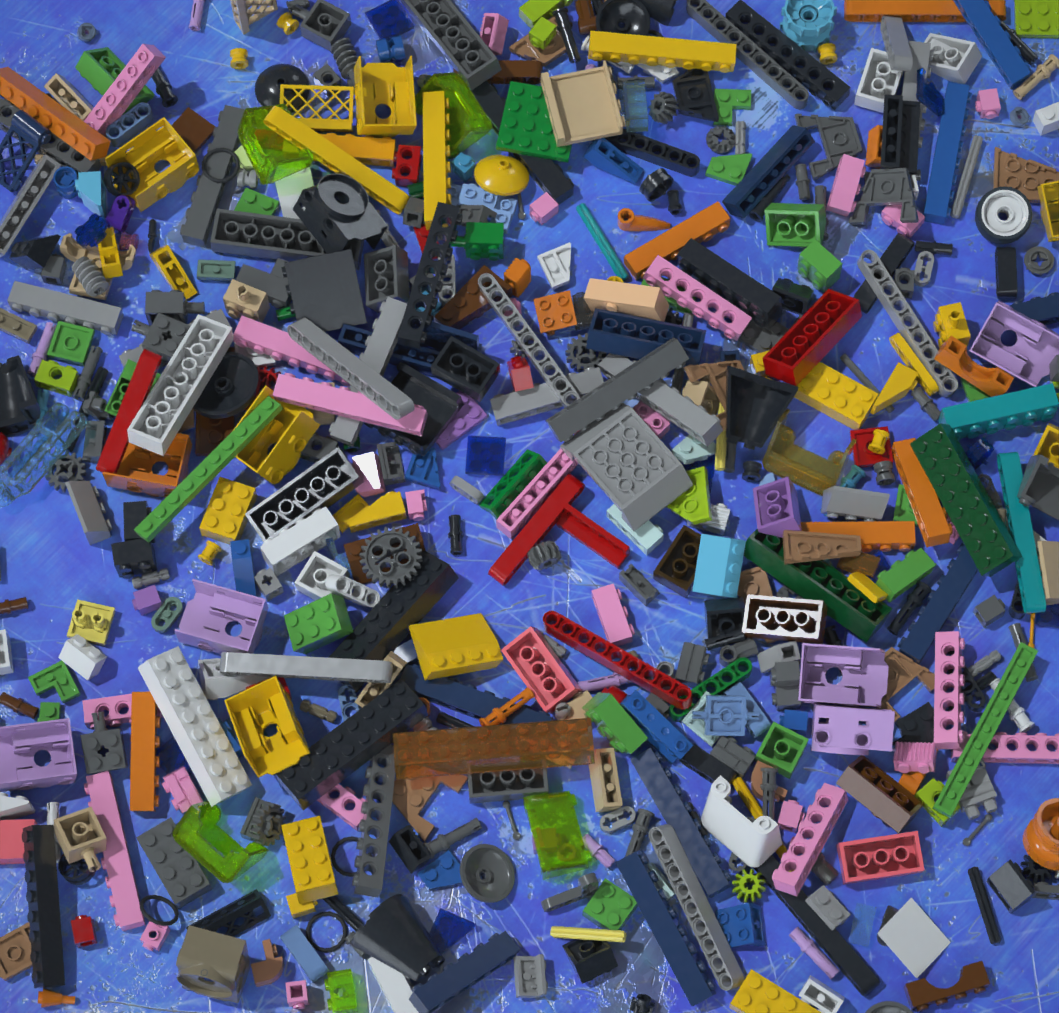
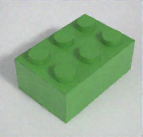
M328 594L284 615L294 652L308 654L353 633L344 597L340 595Z
M598 692L582 707L586 712L584 716L591 723L594 722L598 728L596 730L601 736L607 737L610 741V747L614 748L615 752L632 754L648 739L610 693Z

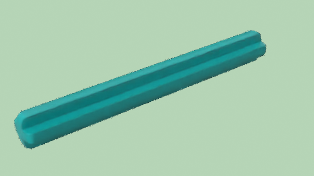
M581 203L576 207L578 214L616 276L620 277L623 281L627 280V271L586 204Z

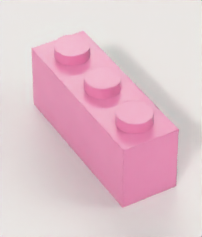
M843 154L840 158L826 207L827 211L846 217L850 212L854 211L856 206L854 197L855 194H859L861 184L858 183L860 177L863 178L866 167H864L865 160Z
M613 583L592 590L591 596L607 641L617 647L632 642V635H635L632 624L627 622L628 612L626 607L621 605L620 600H622L619 588L615 589Z

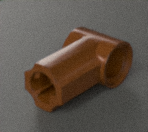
M591 0L575 1L580 35L589 34L590 31H597L596 16H594Z

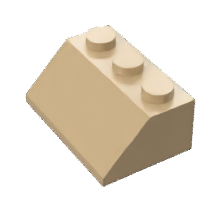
M1037 541L1036 551L1046 605L1059 604V542Z

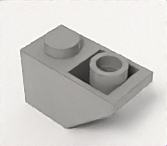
M796 641L778 644L757 654L761 673L771 672V669H774L775 662L799 661L800 665L801 660Z

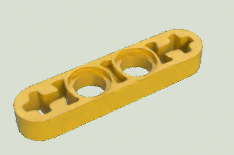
M896 333L889 337L890 344L905 365L918 372L916 380L929 396L938 392L937 383L902 335Z

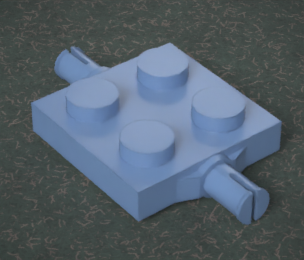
M706 695L704 711H692V719H704L705 735L745 736L747 720H759V712L747 711L746 696Z

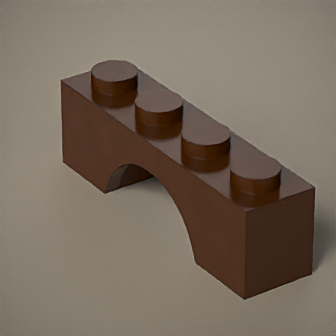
M979 961L963 966L959 981L952 987L937 988L923 978L906 983L904 991L911 1011L917 1009V1012L929 1009V1005L935 1003L937 1006L944 1005L951 998L960 1000L966 998L967 994L971 992L975 994L987 991L986 988L990 985V981L983 962Z

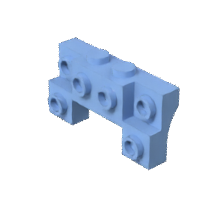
M451 183V189H448V194H451L452 205H484L497 213L496 218L487 217L491 219L490 222L504 223V233H508L516 211L517 199L489 193L472 183H463V186Z

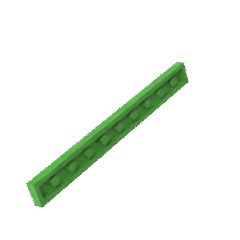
M270 396L261 402L134 529L135 532L149 543L283 410L282 405Z
M1020 642L933 806V809L951 818L1033 663L1038 650Z

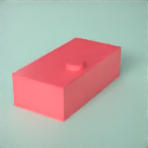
M530 626L501 649L546 713L552 714L559 703L569 701L582 690L538 628Z
M35 819L0 820V864H25L23 860L24 842L22 841V832L25 827L38 825Z
M918 831L840 842L836 845L843 885L922 873L925 870Z

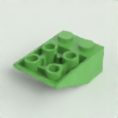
M127 359L106 405L105 412L114 416L117 415L136 368V362ZM156 374L150 392L153 389L159 377L161 376V374Z

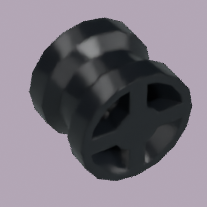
M756 461L744 462L742 479L748 482L760 481L761 475L759 471L762 469V464Z

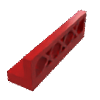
M567 504L564 507V514L557 521L556 526L618 569L629 556L630 547L571 505Z

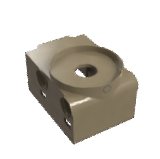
M189 925L176 961L178 968L177 980L182 984V988L214 999L239 1003L250 969L246 940ZM204 978L210 979L214 982L204 980Z

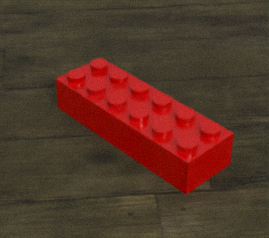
M828 289L762 358L766 375L797 386L861 319L860 301Z

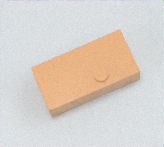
M590 278L584 295V300L592 314H594V310L597 308L665 322L669 309V304L660 287Z

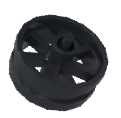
M127 162L111 165L104 174L105 187L114 196L130 195L137 190L140 183L139 172L132 164ZM122 166L127 169V171L124 174ZM115 167H118L119 175L113 171ZM128 182H132L131 188L128 186ZM113 184L118 185L117 190L115 189ZM122 185L126 189V193H121Z
M660 168L647 175L639 191L645 195L648 201H654L666 194V191L673 183V178L668 175L664 168Z
M64 853L58 862L60 874L73 885H81L90 881L95 875L96 869L93 867L94 872H90L88 867L86 869L85 859L69 864ZM74 872L73 877H68L71 873Z

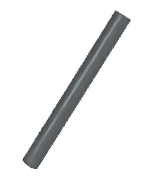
M846 353L840 357L864 386L878 394L881 393ZM889 405L885 409L888 413H891L895 408Z

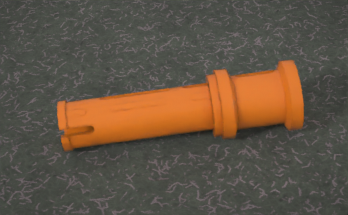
M526 687L525 690L500 708L492 709V713L485 718L479 719L483 729L490 734L497 725L505 723L506 717L535 697L533 692ZM519 699H522L521 701H519L517 704H515L513 707L510 708L511 705H513V704H514L515 702H517Z

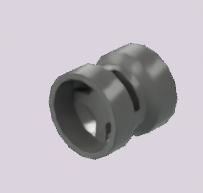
M881 461L874 464V472L877 473V485L884 486L895 482L891 461Z

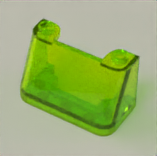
M453 72L434 73L415 95L416 113L423 115L422 92L445 91L446 98L450 100V109H447V113L450 114V125H447V129H450L451 140L447 141V145H450L451 156L448 159H453L488 134L492 129V123L459 74Z
M286 104L245 108L238 127L239 140L263 185L272 184L306 169L313 162V154L308 149L300 151L298 147L268 128L263 122L273 106H278L292 115Z
M570 791L523 797V806L529 821L543 880L588 869L589 862H592L590 851L585 850L574 806L577 805L575 794H570Z
M208 801L193 804L174 828L173 838L221 882L229 883L236 880L262 860L269 851L262 844L256 842L248 844L244 849L216 824L221 818V810L217 805L211 807Z

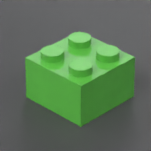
M814 240L799 254L797 270L803 278L807 277L811 281L814 288L825 293L840 279L843 263L818 241Z
M773 721L755 756V762L760 761L778 768L777 773L790 779L807 747L809 739Z
M605 878L584 908L583 916L601 929L622 930L638 907V904L633 896Z

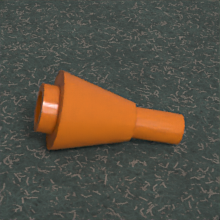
M43 988V992L39 991L37 1004H41V1008L61 1005V1003L75 1004V996H65Z

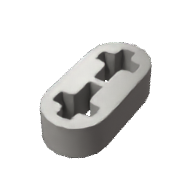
M923 251L917 257L914 283L919 287L926 286L930 281L934 263V256L931 252ZM924 257L928 258L926 266H922ZM921 271L925 272L923 280H919Z
M454 476L449 483L455 491L475 504H479L484 497L481 491L459 476Z
M624 806L605 814L600 819V829L604 833L610 834L631 825L635 821L636 814L634 809L630 806ZM625 811L627 814H632L630 815V820L626 818L619 820ZM608 819L609 822L616 820V822L612 823V828H609L608 826H603L605 825V820Z

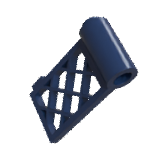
M19 110L15 113L11 121L12 125L0 144V184L10 192L19 189L22 184L21 178L41 145L47 144L51 139V131L24 110ZM16 132L19 136V142L12 144L11 137ZM30 143L34 147L30 153L26 154L24 144ZM20 145L21 155L14 156L13 147ZM9 148L10 158L3 159V150ZM22 158V167L16 169L15 159ZM11 161L12 170L5 172L3 162ZM13 174L11 185L6 182L5 175Z

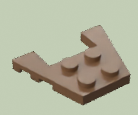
M740 360L710 364L703 363L684 367L691 383L704 376L708 377L724 408V412L716 415L720 419V425L724 431L726 427V368L728 365L744 370Z
M891 647L885 652L884 659L889 666L887 694L882 697L881 708L876 709L895 711L887 701L915 677L931 692L935 688V674ZM896 711L894 716V722L900 718V715Z
M408 761L394 781L392 802L417 832L422 841L425 842L435 826L420 817V812L441 783L459 793L467 782L468 777Z

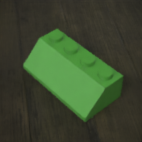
M108 47L84 51L75 68L103 96L126 65ZM145 85L122 115L139 103H147L155 94Z

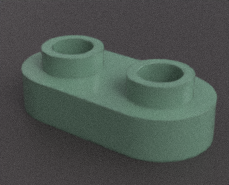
M167 598L152 617L151 624L156 632H167L182 613L183 605L178 598ZM172 606L177 607L175 611H171L170 608ZM161 621L165 622V625L159 626L158 624Z

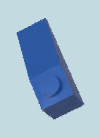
M605 138L593 141L583 156L595 167L633 184L638 181L644 170Z
M250 540L230 541L236 591L257 597Z

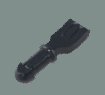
M154 219L149 220V254L154 252L153 248L155 238L157 237L156 220Z

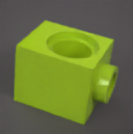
M541 16L529 31L530 43L536 48L540 47L545 50L557 34L556 25Z

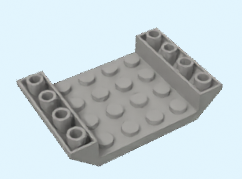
M621 403L622 406L620 408L605 413L606 416L599 421L594 420L589 424V428L582 432H577L572 439L564 442L560 448L571 461L575 459L622 512V519L633 531H636L691 488L693 483L682 463L634 409Z

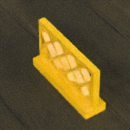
M280 84L279 107L285 110L290 105L296 112L293 117L299 115L301 118L296 119L312 130L353 132L354 87ZM284 89H292L296 95L288 101L284 97ZM305 90H311L315 94L308 102L301 96ZM324 90H329L333 96L325 103L319 95ZM342 91H350V98L343 103L338 98V95ZM300 97L306 104L297 111L291 103ZM316 97L324 104L317 111L309 105ZM334 98L342 104L335 112L328 106ZM307 106L314 112L310 118H304L300 114ZM325 107L333 113L327 119H323L318 114ZM345 107L349 112V119H340L337 113Z

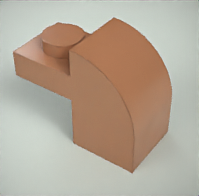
M757 761L752 772L750 786L753 794L763 801V790L760 788L762 784V771L760 769L774 767ZM778 786L777 790H775V802H779V800L783 802L788 790Z
M270 939L262 941L266 960L251 964L256 987L274 983L280 978L284 970V959L282 956L275 958V956H278L276 944L271 943Z

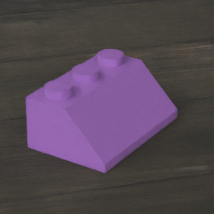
M789 476L753 488L757 529L760 533L783 538L784 530L802 531L797 491Z

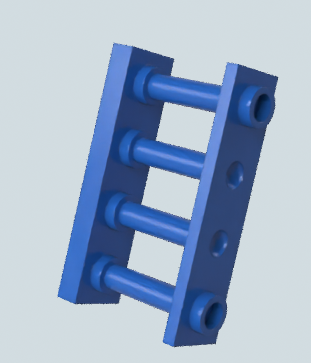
M637 690L631 695H627L620 703L648 737L646 741L670 764L677 758L680 760L693 746Z

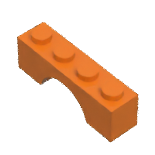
M950 336L941 345L934 358L990 397L1005 394L1014 379L1013 376L999 367L986 368L975 363L967 354V346L953 336Z

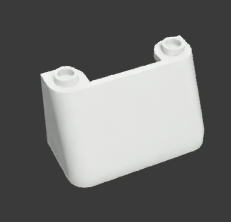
M720 775L711 785L701 816L702 825L745 864L754 868L759 867L782 845L779 826L768 816H760L752 823L730 804L732 798L728 796L731 792L730 784Z

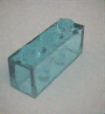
M623 81V89H619V98L623 100L620 102L621 113L624 112L621 116H624L626 132L648 131L645 81Z

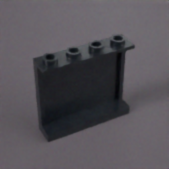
M351 248L284 262L285 266L281 268L283 277L288 278L289 285H285L287 296H291L293 302L289 304L292 315L295 314L297 321L307 318L324 332L340 329L344 324L354 326L367 323Z
M400 362L396 367L399 373L391 384L406 394L414 404L423 406L424 410L427 411L428 416L422 436L366 422L364 424L371 429L373 427L376 428L384 437H391L399 446L404 445L408 447L411 453L415 455L420 454L424 457L463 407L464 403L461 396L405 363Z

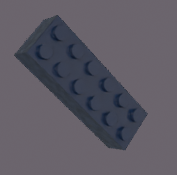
M595 308L588 331L586 349L641 359L670 339L675 338L678 339L689 357L685 361L686 364L681 367L684 368L688 365L700 364L706 330Z

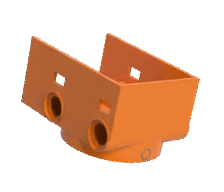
M177 433L166 453L162 456L129 443L117 474L107 472L102 474L108 487L137 493L142 492L154 497H167L188 476V461L193 444L189 435ZM157 462H165L168 465V472L165 475L153 474V465Z

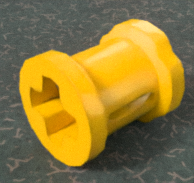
M875 429L873 432L874 438L872 443L869 444L868 449L877 454H884V446L890 438V434L884 430Z
M207 540L205 549L197 557L202 562L212 566L215 556L218 552H221L222 548L214 542Z

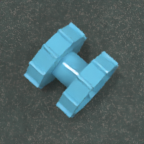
M786 0L785 7H782L781 15L784 18L783 22H780L779 30L803 50L816 53L820 45L830 41V33L834 30L835 24L832 20L833 16L836 15L837 7H834L833 0Z

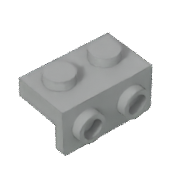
M824 885L805 900L832 931L839 925L844 924L851 915L846 907L841 905L833 893Z
M544 955L514 957L516 998H539L545 995L548 983L545 979L546 961L544 960Z

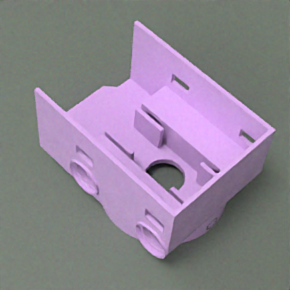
M998 300L969 351L1036 387L1042 377L1049 375V364L1056 355H1059V334ZM1006 330L1014 331L1017 335L1016 344L1010 347L1003 345L1001 334Z
M192 579L196 593L194 599L187 602L179 625L180 630H174L178 641L206 651L216 652L220 655L222 652L253 654L261 640L262 626L269 608L266 599ZM232 621H237L242 625V632L236 637L227 635L225 631L227 624Z
M802 643L798 700L809 704L822 703L850 707L881 708L882 697L887 694L889 666L884 661L885 651L880 648ZM832 667L839 668L843 675L840 683L834 685L826 680V672Z
M814 704L811 751L848 755H869V750L896 751L895 748H892L895 711ZM819 718H826V722L818 721ZM859 721H866V726L859 725Z
M69 718L0 727V792L28 790L37 787L46 788L75 782L77 769ZM40 750L47 751L51 756V762L47 766H38L34 762L36 752Z

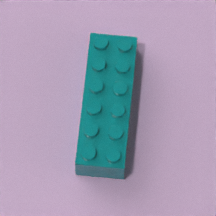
M1051 383L942 408L938 424L950 425L958 441L966 437L972 439L978 437L979 434L986 433L990 435L1001 429L1012 430L1019 425L1030 426L1037 421H1050L1056 414L1059 401L1054 385Z

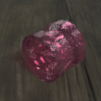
M123 232L120 238V250L129 249L130 245H133L137 250L139 235H130L128 232Z

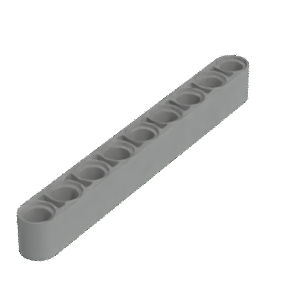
M865 250L857 261L858 268L902 337L937 383L939 388L938 394L945 398L950 397L958 388L957 379L950 369L934 359L938 353L936 346L878 255L873 250ZM864 258L870 259L871 263H866ZM874 274H879L881 279L875 278ZM884 289H888L891 295H887ZM894 305L900 306L901 311L896 310ZM904 321H909L911 326H906ZM914 336L919 337L921 342L915 341ZM924 352H928L931 358H927ZM934 368L940 369L941 374H937ZM944 384H949L951 390L946 389Z
M489 273L482 274L478 279L481 293L563 407L569 406L567 402L570 399L578 400L580 398L579 394L496 279ZM485 282L492 283L489 287L483 286ZM497 296L502 297V299L498 302L493 301V299ZM506 311L513 312L510 316H504ZM518 325L523 326V329L520 331L514 330ZM527 340L534 341L530 346L525 345ZM542 354L545 356L543 360L535 359L537 355ZM549 369L555 370L553 375L546 374ZM560 384L566 385V388L563 390H558L557 386Z
M302 318L288 326V334L296 343L394 419L399 420L414 411V403L406 394L310 320Z
M222 652L220 673L245 676H277L281 678L391 683L393 663L380 660Z
M665 824L651 828L649 831L651 844L718 985L725 991L740 987L744 981L743 973L673 827Z

